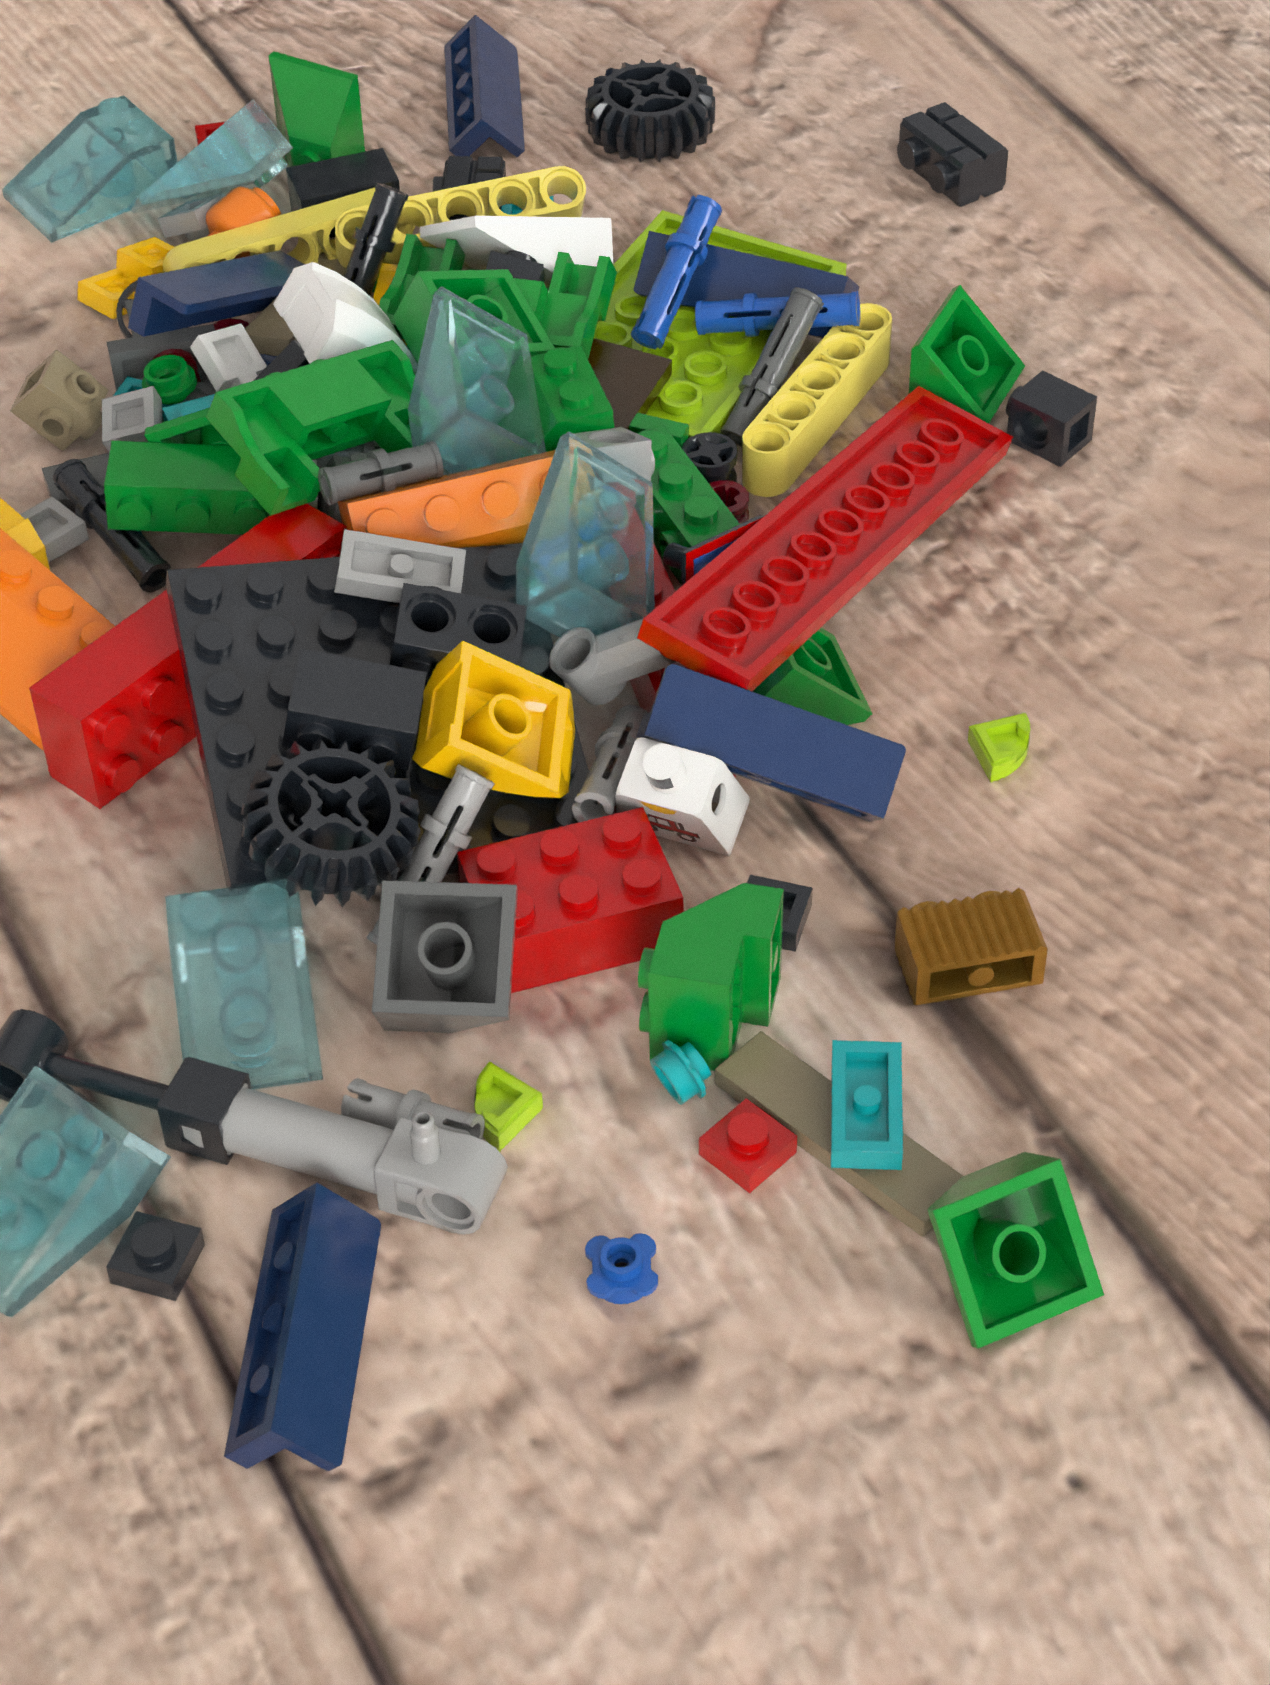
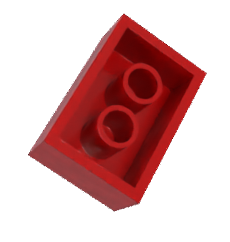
M643 807L457 852L459 883L517 885L518 887L511 993L640 961L645 947L655 949L663 921L684 912V897Z

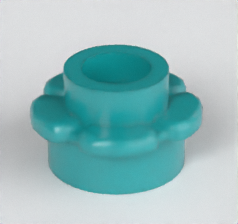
M669 1040L663 1042L664 1051L650 1060V1064L662 1085L680 1105L695 1095L702 1099L706 1095L704 1080L711 1076V1071L703 1057L689 1042L681 1047H678Z

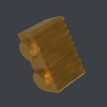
M1019 887L1012 893L1008 890L1002 893L999 891H986L978 894L973 899L969 896L962 901L954 898L949 903L943 900L939 903L925 901L914 905L910 909L903 907L897 912L895 953L898 956L899 966L902 967V974L905 976L906 985L909 987V993L912 995L913 1005L915 1006L1043 984L1048 948L1025 891Z

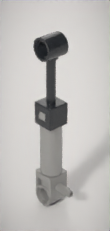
M20 1009L13 1011L0 1029V1099L12 1104H32L45 1085L58 1081L158 1110L165 1146L170 1149L228 1165L234 1153L377 1194L379 1210L429 1224L451 1233L470 1234L480 1228L507 1172L506 1160L495 1147L477 1137L438 1128L435 1124L434 1116L429 1112H418L412 1117V1120L401 1117L393 1130L251 1089L248 1073L192 1057L184 1059L171 1083L166 1085L65 1056L69 1041L64 1031L45 1015L32 1010Z

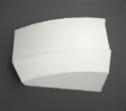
M314 262L293 269L273 305L279 315L284 318L305 352L304 355L309 364L318 359L326 360L393 340L410 358L416 379L418 378L421 369L414 356L395 330L388 316L373 298L344 276Z

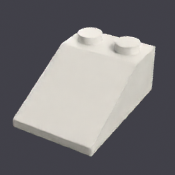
M471 216L420 227V238L437 248L444 249L447 239L457 240L465 253L464 263L475 270L486 269L491 250L506 254L508 251L526 253L535 258L537 263L544 264L545 286L547 290H549L558 252L569 253L574 264L597 266L599 256L610 257L613 263L611 218Z

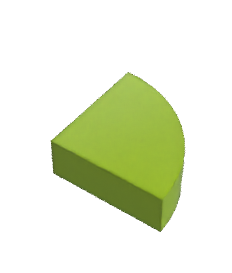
M1026 713L969 726L968 743L990 782L1010 775L1025 760L1028 753L1031 730Z
M490 1061L477 1078L474 1098L475 1113L482 1115L484 1118L483 1137L500 1152L543 1109L541 1092Z

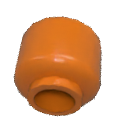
M244 186L235 187L206 213V224L210 233L208 236L281 215V212L273 199L258 187H253L252 189ZM242 252L235 259L250 256V252Z

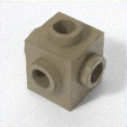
M56 349L25 378L10 411L38 434L64 451L79 437L84 440L89 439L102 424V412L100 411L102 399L106 398L109 390L90 373L84 371Z

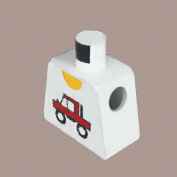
M639 737L635 740L615 795L616 813L643 807L656 836L726 856L731 854L750 801L748 794L720 759L644 737ZM712 802L718 803L714 812L712 811Z

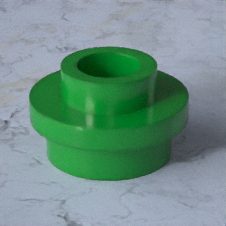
M164 355L155 358L145 366L143 371L142 389L154 386L162 399V404L165 405L182 402L193 392L197 385L194 369L187 365L182 357L177 355Z

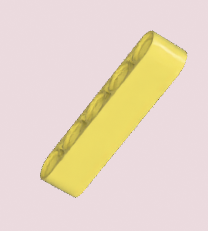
M558 166L409 196L392 236V240L396 242L392 253H386L383 263L398 265L406 237L398 229L406 224H412L420 228L421 226L450 221L449 218L455 214H463L468 217H581L586 194L585 182L575 169ZM554 194H564L571 198L572 202L558 204L549 197ZM370 204L351 208L344 211L338 217L335 225L336 257L344 268H347L355 246L346 240L353 236L356 227H362ZM505 204H514L523 211L516 215H509L502 212L499 207ZM420 233L416 234L424 247L437 248L420 238Z
M375 188L180 244L172 248L165 256L163 273L231 260L238 254L247 251L250 252V256L281 250L285 241L292 237H298V243L291 252L286 254L304 264L311 263L312 261L314 263L318 262L319 254L322 252L326 254L329 260L337 259L336 239L329 240L331 230L335 227L338 217L344 211L369 205ZM403 225L398 231L405 235L413 234L415 225ZM351 236L346 241L355 245L357 240Z
M872 303L860 304V326L844 325L832 327L745 429L742 435V484L748 492L761 497H774L788 490L884 373L890 363L892 316L886 308Z

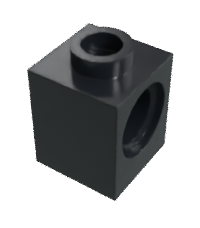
M1042 370L1024 386L1017 387L1008 399L1006 405V415L1008 416L1007 434L1013 436L1011 443L1061 467L1092 441L1097 396Z

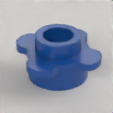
M642 1233L635 1234L630 1239L624 1237L609 1239L604 1235L595 1236L590 1239L585 1246V1255L592 1262V1273L586 1280L588 1291L593 1296L614 1304L633 1303L644 1296L652 1294L658 1287V1275L651 1270V1258L656 1254L655 1241L650 1236ZM617 1263L628 1264L626 1267H616L615 1265Z

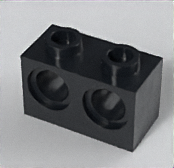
M403 583L388 665L427 672L426 687L436 665L461 641H465L519 666L527 606L505 602L494 597L483 598L445 591L435 586Z

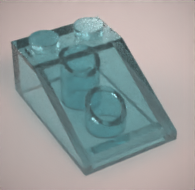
M124 95L118 98L105 99L98 106L80 112L2 189L3 196L53 243L181 190L174 138Z
M252 99L127 206L134 214L204 197L225 194L235 187H246L252 182L256 187L261 188L288 166L282 157L293 147L255 100Z
M442 286L433 294L408 406L412 447L434 441L441 453L443 469L451 473L546 452L527 334Z
M571 432L560 436L517 559L516 604L527 606V620L558 637L577 627L588 628L595 635H599L643 619L655 609L652 482Z
M280 880L268 884L262 883L235 889L228 887L165 896L169 948L183 1061L186 1057H192L248 1073L251 1089L253 1090L323 1080L306 934L299 892L289 898L286 890L287 880Z
M36 1065L0 1115V1312L11 1318L128 1219L171 1158L170 1155L82 1093Z

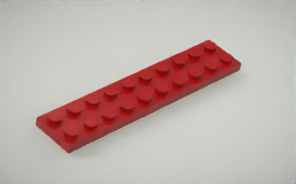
M918 386L644 617L637 639L655 648L666 658L677 661L692 671L753 691L1006 456L1013 436Z

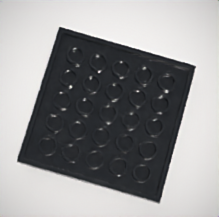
M525 543L459 548L466 550L461 593L483 598L494 597L505 602L526 605L527 611L519 667L565 687L563 679L550 667L549 657L554 645ZM340 557L167 570L166 589L229 898L287 892L286 879L267 884V879L264 875L265 864H251V857L249 856L250 844L243 842L244 838L241 834L244 819L241 811L244 796L248 794L250 782L256 774V770H265L266 762L270 760L272 753L286 757L287 750L290 749L282 747V741L300 648L386 665L389 664L399 603L335 593ZM421 711L409 769L395 768L396 773L394 777L408 778L411 787L410 798L418 800L420 811L417 820L419 822L418 827L420 828L418 842L425 830L420 826L426 814L433 815L452 780L421 768L412 759L416 751ZM576 724L569 793L561 798H545L510 794L490 789L467 835L472 837L467 849L578 823L573 815L572 805L576 803L574 799L580 793L589 770ZM459 805L456 808L449 824L447 825V829L445 830L442 838L440 839L439 843L437 844L433 852V855L437 853L439 847L441 846L450 825H452L459 809L461 808V805ZM285 806L280 814L287 827L293 832L299 825L293 821L294 813ZM367 811L363 814V817L369 821L368 829L376 836H379L381 833L379 825L371 813ZM459 848L458 852L467 849ZM457 854L446 875L459 873ZM429 867L424 869L421 877L425 876ZM398 872L396 880H398L402 872Z

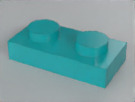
M832 1040L831 1168L902 1170V1042Z

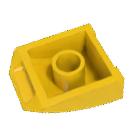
M461 641L436 665L424 689L416 751L412 759L421 768L450 779L453 778L456 772L455 769L460 764L494 782L495 784L491 790L532 797L561 798L569 793L575 739L571 691L472 644Z

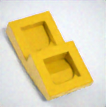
M152 237L117 249L116 269L78 281L77 300L111 319L117 318V303L123 291L130 284L137 281L138 277L163 273L165 256L174 246L156 237ZM135 292L128 299H134ZM123 308L122 316L127 314V310L125 308Z

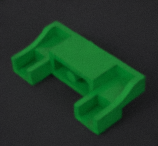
M406 234L396 273L379 303V307L388 316L401 339L403 337L392 318L418 271L462 270L465 253L457 240L447 239L445 248L440 249L424 247L417 235ZM558 252L549 290H547L543 281L514 278L553 346L555 348H568L581 345L588 359L597 322H605L617 271L610 257L599 256L597 266L574 264L569 253Z
M393 340L326 360L318 359L309 365L282 373L274 372L265 378L217 391L206 417L241 457L235 476L270 516L316 500L320 491L318 481L319 467L312 460L373 440L386 453L434 441L443 458L455 434V431L434 409L424 395L414 374L410 358Z

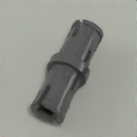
M434 441L388 453L384 449L379 448L369 451L367 458L333 467L319 468L318 481L325 502L328 505H332L338 501L350 498H357L377 492H388L395 490L397 487L419 481L441 478L443 476V461L439 448ZM399 465L402 467V470L399 472L366 480L360 479L362 474Z

